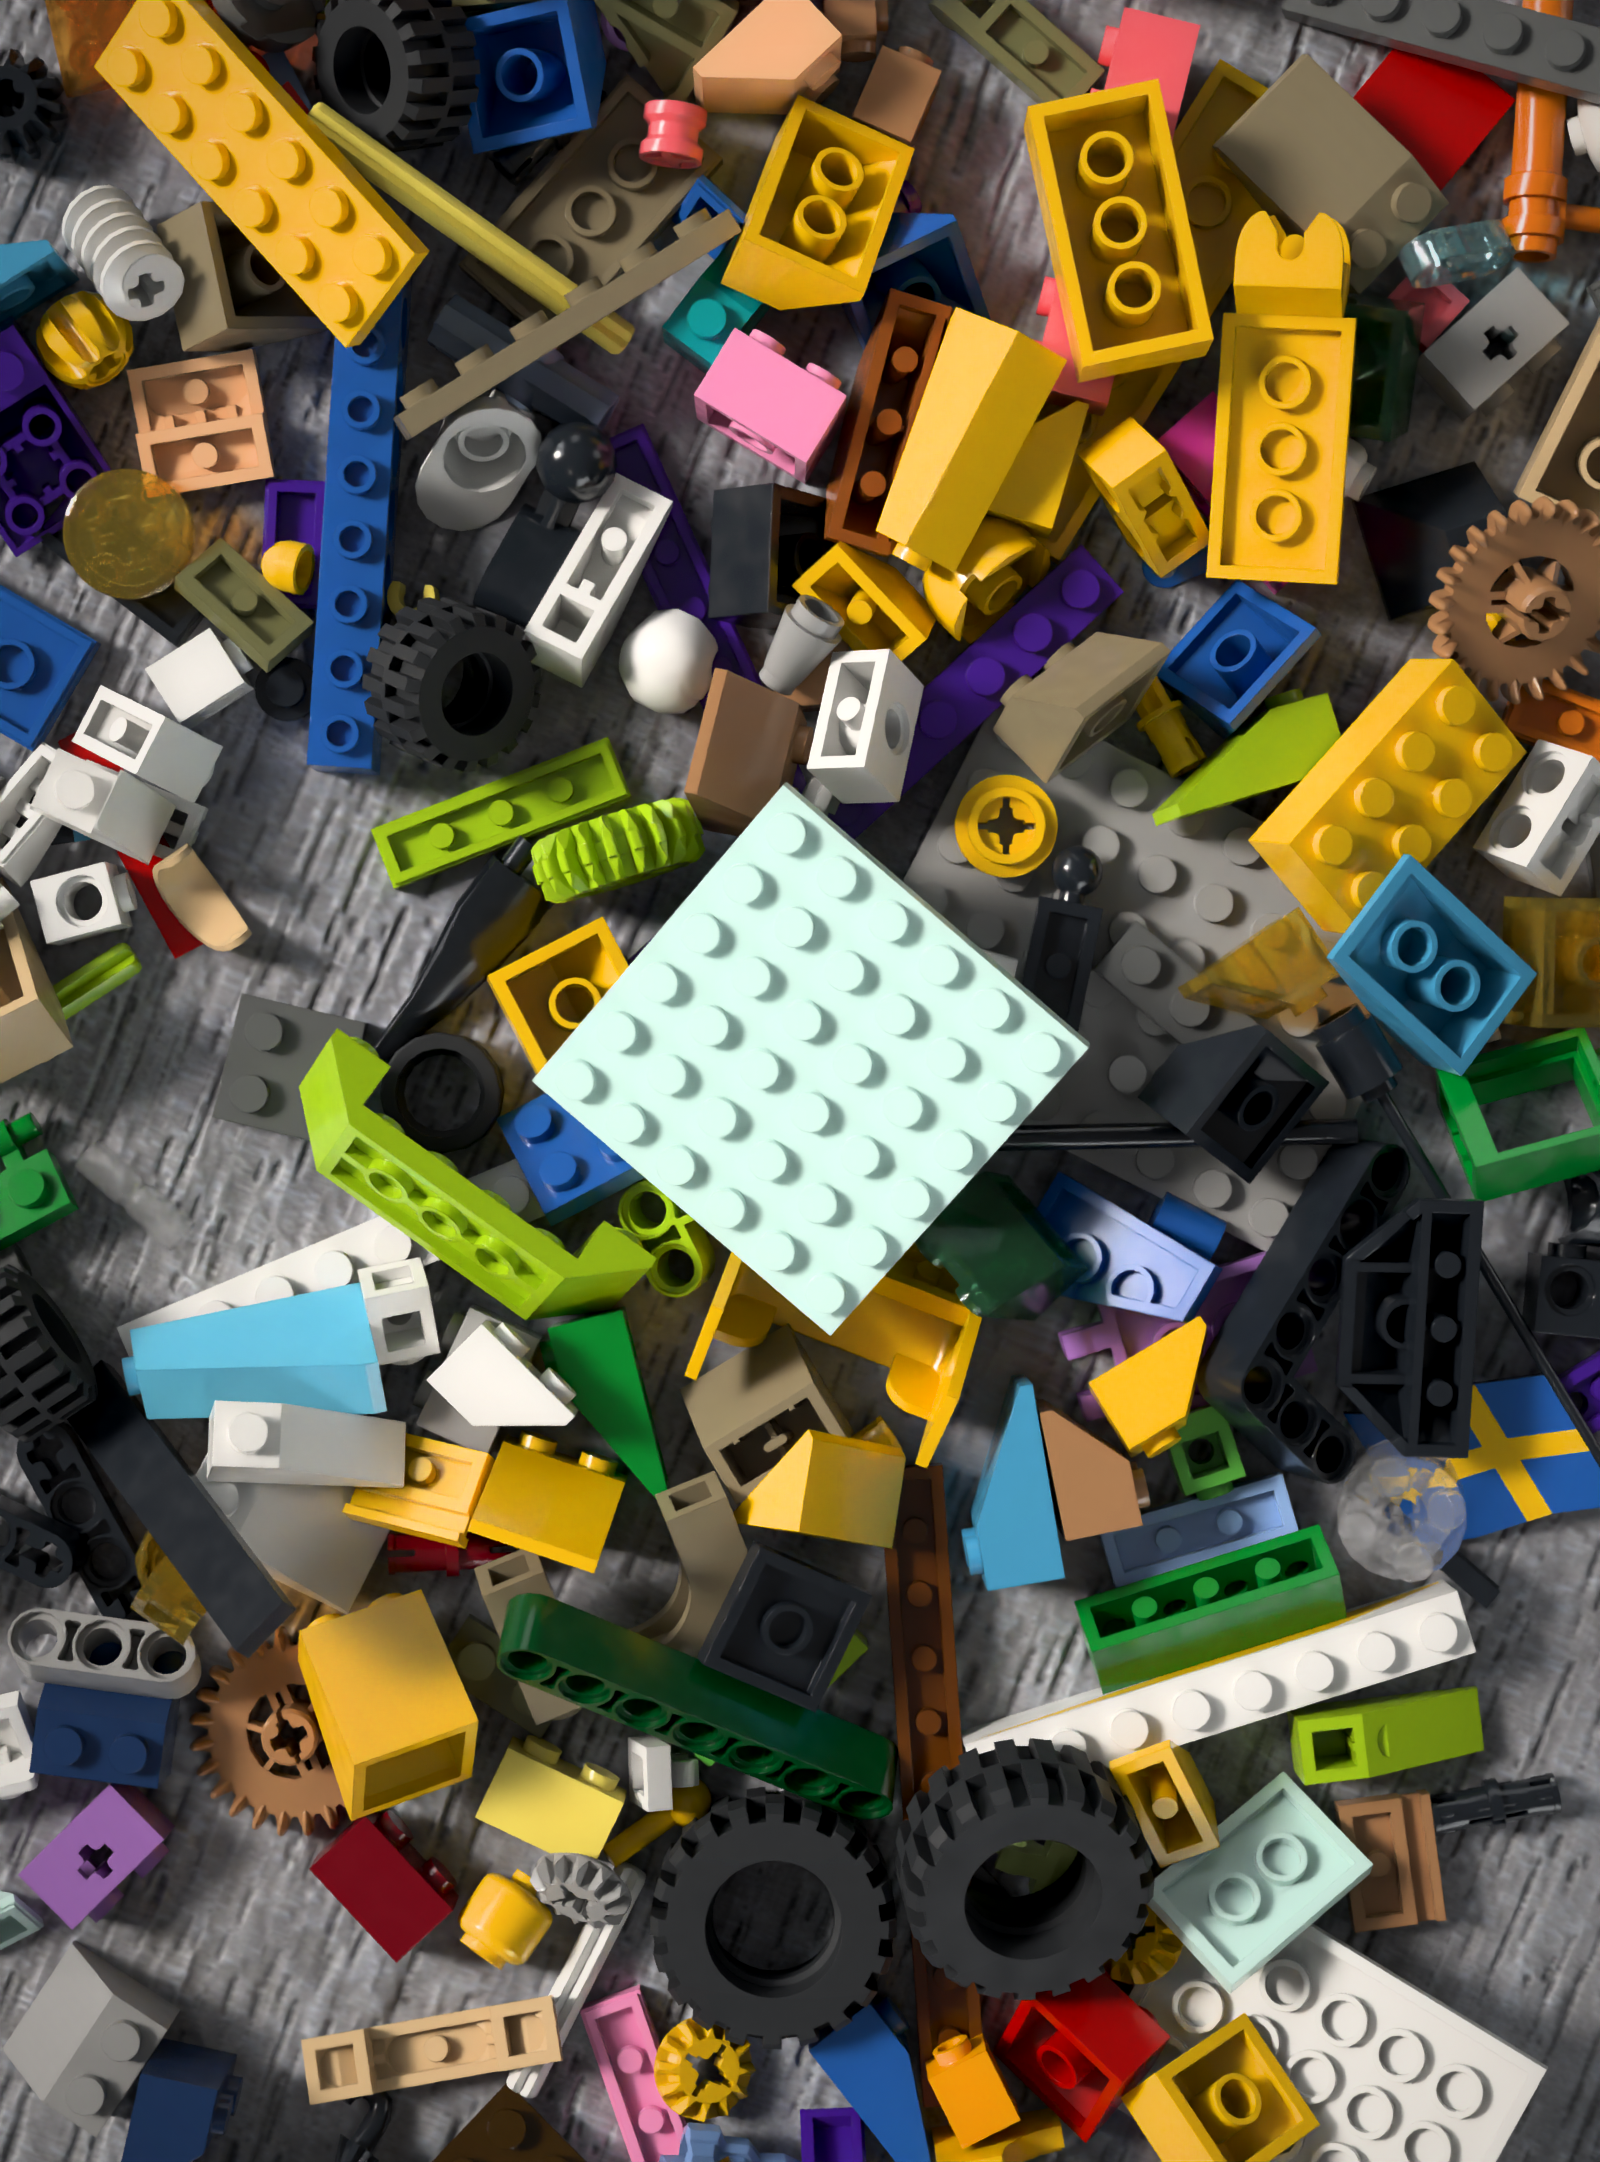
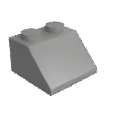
M74 1940L2 2050L42 2103L97 2138L181 2009Z

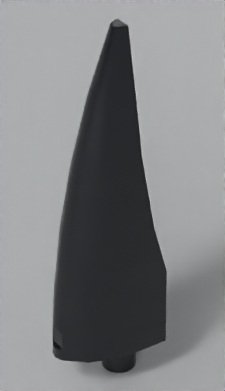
M521 835L517 837L502 859L494 853L490 856L456 902L413 990L372 1046L377 1051L379 1058L384 1062L412 1039L422 1036L443 1020L486 982L487 975L495 972L541 922L545 913L555 904L546 901L543 891L522 875L533 860L531 850L534 845Z

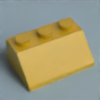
M797 95L774 139L743 222L742 232L739 233L721 284L778 310L860 301L865 294L915 149L801 95Z

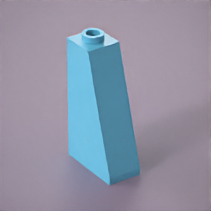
M359 1282L131 1329L130 1336L133 1356L122 1358L129 1396L142 1395L147 1419L209 1418L215 1400L284 1403L350 1414H376L387 1411L378 1358Z

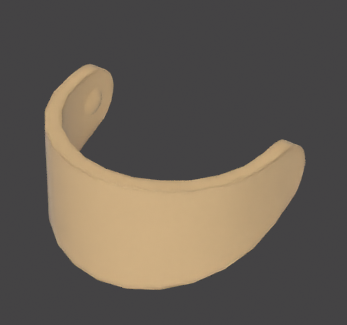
M188 843L154 865L152 870L153 879L162 899L178 921L203 944L216 951H230L244 943L252 935L251 930L235 906Z

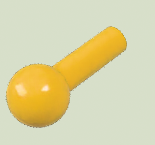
M699 1779L698 1786L672 1788L673 1810L649 1812L607 1842L602 1850L611 1864L617 1868L673 1826L684 1827L695 1817L700 1819L708 1814L711 1809L712 1798L706 1784Z

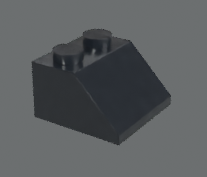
M776 483L714 490L713 518L711 521L712 543L710 582L708 587V618L748 628L777 630L786 605L795 604L801 596L792 587L793 583L837 544L824 539L826 498Z

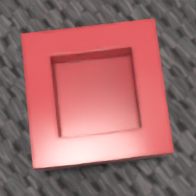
M1423 258L1376 311L1424 353L1470 300Z

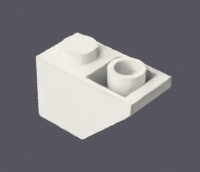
M488 1320L484 1321L427 1379L472 1426H566L578 1412V1409L570 1402L577 1395L572 1387L550 1367L541 1374L524 1357L530 1350L528 1344L505 1322H502L495 1328Z

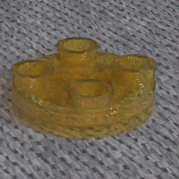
M116 469L95 476L76 492L64 517L63 542L72 567L88 585L111 597L139 599L158 594L175 583V576L190 564L195 546V525L187 502L179 491L165 478L138 469Z

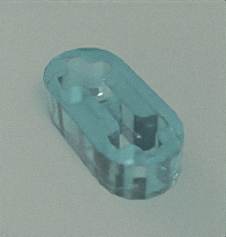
M1486 220L1428 231L1408 242L1401 249L1398 257L1411 286L1414 288H1428L1485 277L1496 272L1511 261L1516 254V250L1503 222L1500 220Z

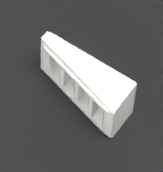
M44 742L37 747L0 791V874L20 888L36 870L62 824L30 810L31 804L29 802L33 795H36L57 751ZM20 817H23L27 821L21 828H18L15 825ZM7 839L10 840V841L6 844V846L2 849V847L4 846L6 840H7Z

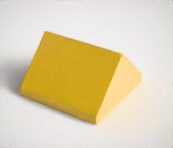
M808 1429L733 1512L737 1524L826 1540L892 1549L906 1457L901 1448Z

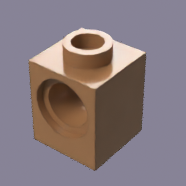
M883 45L852 114V120L913 148L939 90L942 71L932 67L934 61L919 50L908 46H899L896 51Z

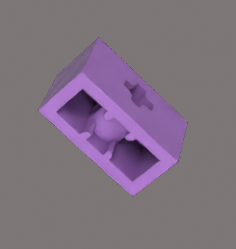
M110 1783L18 1876L72 1930L87 1915L97 1923L124 1896L116 1887L133 1870L143 1878L170 1851L162 1841L168 1836L175 1825L136 1786ZM106 1844L113 1851V1854L98 1866L90 1856L95 1850L100 1849Z

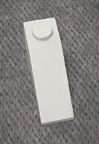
M618 473L615 474L613 483L606 493L603 494L524 630L525 640L533 644L537 653L531 663L581 688L583 687L614 633L673 507L672 500Z
M215 1400L209 1416L207 1481L403 1488L406 1422L284 1403Z

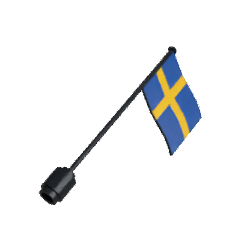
M1354 1003L1317 1024L1313 1028L1314 1033L1319 1039L1315 1047L1346 1099L1360 1096L1365 1104L1377 1099L1436 1198L1452 1199L1388 1093L1398 1085L1394 1075L1403 1066L1372 1014L1364 1015L1358 1003ZM1482 1248L1480 1271L1541 1373L1473 1382L1468 1458L1404 1457L1362 1412L1343 1411V1414L1421 1542L1442 1543L1473 1539L1550 1514L1600 1508V1445Z

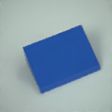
M1236 579L1173 648L1158 672L1157 677L1161 684L1224 740L1245 721L1322 635L1313 625Z

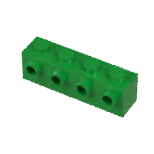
M1319 1524L1074 1601L1084 1641L1103 1694L1347 1618L1340 1573Z

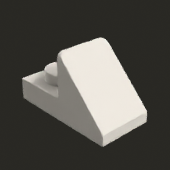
M60 748L57 749L30 805V810L149 865L176 808L173 803L131 774L120 770L118 776Z

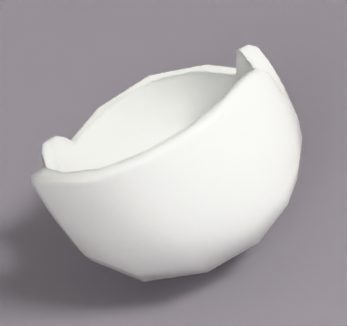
M679 609L655 610L625 639L619 657L620 676L635 702L662 714L684 713L694 707L709 691L712 681V664L718 651V645L713 635L699 618Z

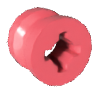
M652 100L644 104L643 119L648 125V134L640 142L639 158L652 165L666 168L692 169L702 166L703 149L698 144L699 132L706 128L707 110L692 103L676 100Z

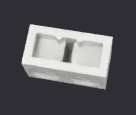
M1538 739L1473 848L1507 877L1561 897L1600 833V762L1591 755Z

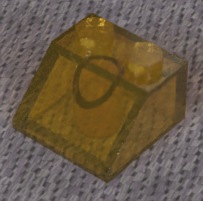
M1504 896L1503 942L1523 959L1537 975L1501 1023L1536 1028L1600 1027V897Z

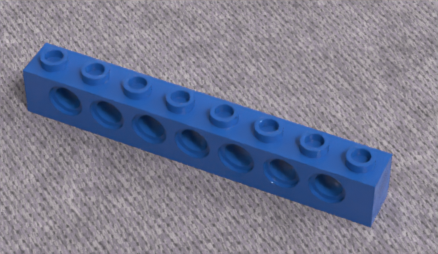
M413 274L361 345L345 348L336 337L334 339L307 765L320 772L380 775L382 736L379 735L373 726L377 718L367 714L364 701L371 697V691L363 689L362 685L363 674L371 673L373 663L366 661L370 647L378 649L382 639L377 634L385 623L390 625L391 610L387 603V592L393 581L402 433L393 418L404 411V406L399 398L405 395Z

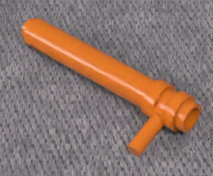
M1523 0L1522 7L1572 20L1574 0ZM1517 82L1511 175L1504 178L1503 204L1509 207L1508 216L1501 221L1500 242L1506 245V258L1509 260L1523 263H1543L1556 259L1557 246L1564 243L1565 230L1600 234V208L1567 203L1568 179L1562 176L1567 95Z

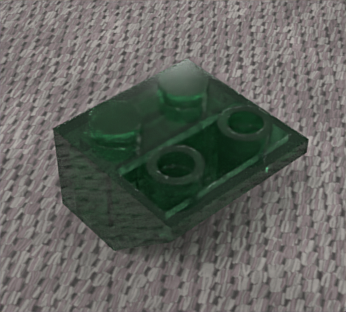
M988 1171L973 1177L915 1241L919 1251L930 1263L937 1268L943 1269L945 1267L959 1284L955 1289L957 1296L971 1312L979 1317L985 1315L989 1318L1035 1321L1088 1270L1009 1175Z

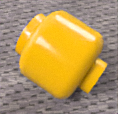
M516 1869L510 1879L500 1873L493 1872L487 1874L458 1915V1924L465 1932L460 1942L499 1970H502L506 1963L516 1966L524 1964L553 1922V1915L550 1909L536 1898L537 1890L529 1882L531 1877L519 1869Z

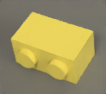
M528 1735L524 1742L512 1736L480 1803L475 1818L548 1853H579L598 1859L625 1802L627 1790L617 1786L620 1780L619 1777L593 1763L586 1762L583 1769L560 1759L561 1749L542 1738L539 1739L536 1736Z

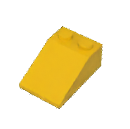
M527 1430L521 1431L519 1439L508 1435L501 1445L467 1531L595 1573L628 1475L616 1472L617 1461L594 1452L582 1450L580 1459L556 1452L558 1442L547 1436Z

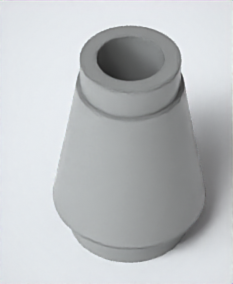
M801 595L795 604L786 605L764 661V666L759 672V677L763 683L780 694L791 695L795 688L841 642L839 632L844 625V620L840 614L825 602L809 595Z

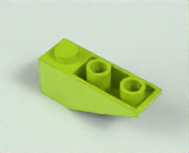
M1476 1686L1312 1704L1287 1712L1293 1769L1304 1785L1371 1778L1484 1751L1478 1689Z

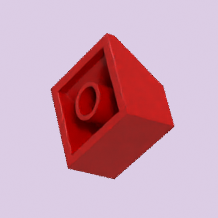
M1106 1970L1089 1983H1087L1085 1978L1071 1983L1070 1992L1053 1996L1052 1991L1048 1990L1036 1992V2000H1021L993 2051L1085 2143L1098 2132L1123 2102L1121 2097L1135 2088L1149 2072L1171 2037L1160 2027L1157 2019L1149 2010L1138 2006L1112 1981Z

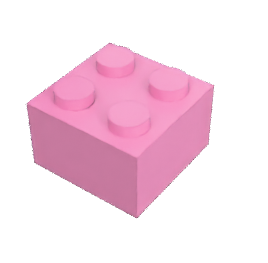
M734 328L694 394L696 417L714 430L806 484L844 421L847 395L838 390L842 383L837 377L818 365L808 363L804 370L784 358L783 355L786 348L771 336L757 329H753L748 336Z

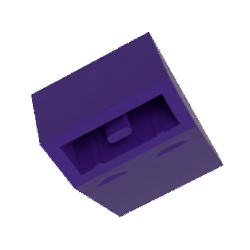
M13 315L0 322V535L15 557H18L42 542L41 536L48 532L53 535L86 514L84 510L91 506L97 507L124 488L54 376L45 368L38 352ZM68 483L71 484L73 487H75L77 490L72 489V488L68 485ZM62 494L77 501L89 499V503L80 508L66 497L43 526L46 530L39 535H31L37 532L44 523L43 507ZM37 514L36 519L32 523H30Z

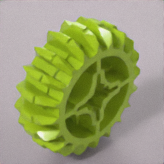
M675 797L667 800L661 799L652 803H644L636 807L622 809L611 814L601 815L598 818L580 822L572 827L561 829L559 832L546 835L545 838L539 839L532 847L531 854L534 862L532 869L537 885H541L546 901L553 903L576 901L634 885L697 862L706 851L702 839L704 831L688 800Z

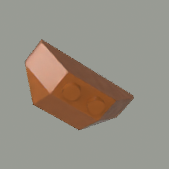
M893 288L888 290L857 367L826 490L825 540L835 543L842 541L856 549L882 557L892 554L898 542L877 532L876 528L946 329L954 313L951 306Z

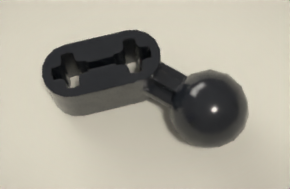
M582 422L562 423L546 434L539 445L536 460L537 471L545 488L538 506L535 508L525 503L519 510L479 583L474 596L473 606L507 618L506 621L517 624L521 629L525 630L582 530L571 525L580 503L591 502L602 496L614 481L617 468L615 450L610 438L595 425Z

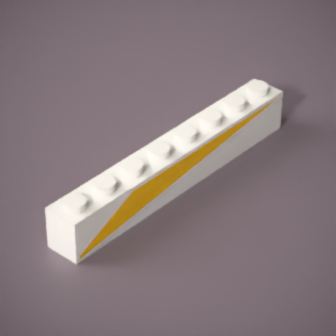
M1441 1579L1346 1610L1347 1618L1106 1694H1103L1099 1687L962 1730L961 1735L966 1752L977 1748L979 1754L995 1749L994 1742L1014 1739L1016 1746H1028L1029 1739L1035 1738L1052 1740L1055 1751L1059 1752L1063 1745L1073 1746L1086 1752L1090 1763L1092 1761H1099L1107 1768H1110L1109 1761L1166 1740H1171L1180 1746L1476 1653V1649L1458 1592L1445 1580Z

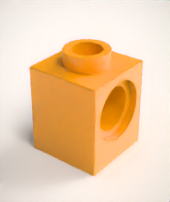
M983 2033L970 2040L965 2034L950 2038L933 2050V2058L925 2061L928 2081L962 2149L1021 2121L1017 2102Z

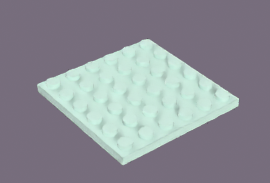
M786 782L545 1064L532 1082L831 1336L1087 1051L1090 1043Z

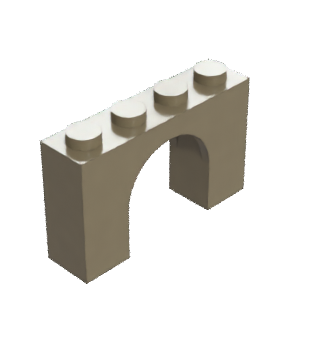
M715 1471L655 1494L678 1554V1581L669 1601L655 1616L638 1626L628 1629L697 1658L748 1553L728 1498ZM520 1549L474 1568L482 1597L500 1639L506 1607L511 1598L520 1594L535 1593L557 1600L540 1556ZM518 1681L536 1725L551 1719L563 1720L569 1718L582 1709L581 1706Z

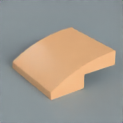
M255 349L126 370L139 432L135 436L148 498L275 477L267 413Z

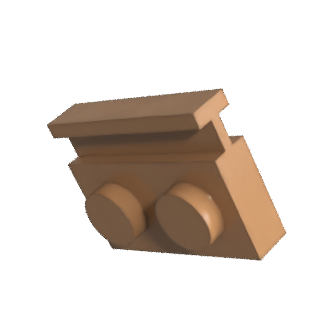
M1420 1789L1406 1794L1390 1793L1334 1801L1337 1827L1373 1863L1371 1873L1347 1893L1350 1924L1353 1931L1358 1933L1417 1925L1420 1921L1428 1920L1446 1921L1429 1792L1426 1789Z

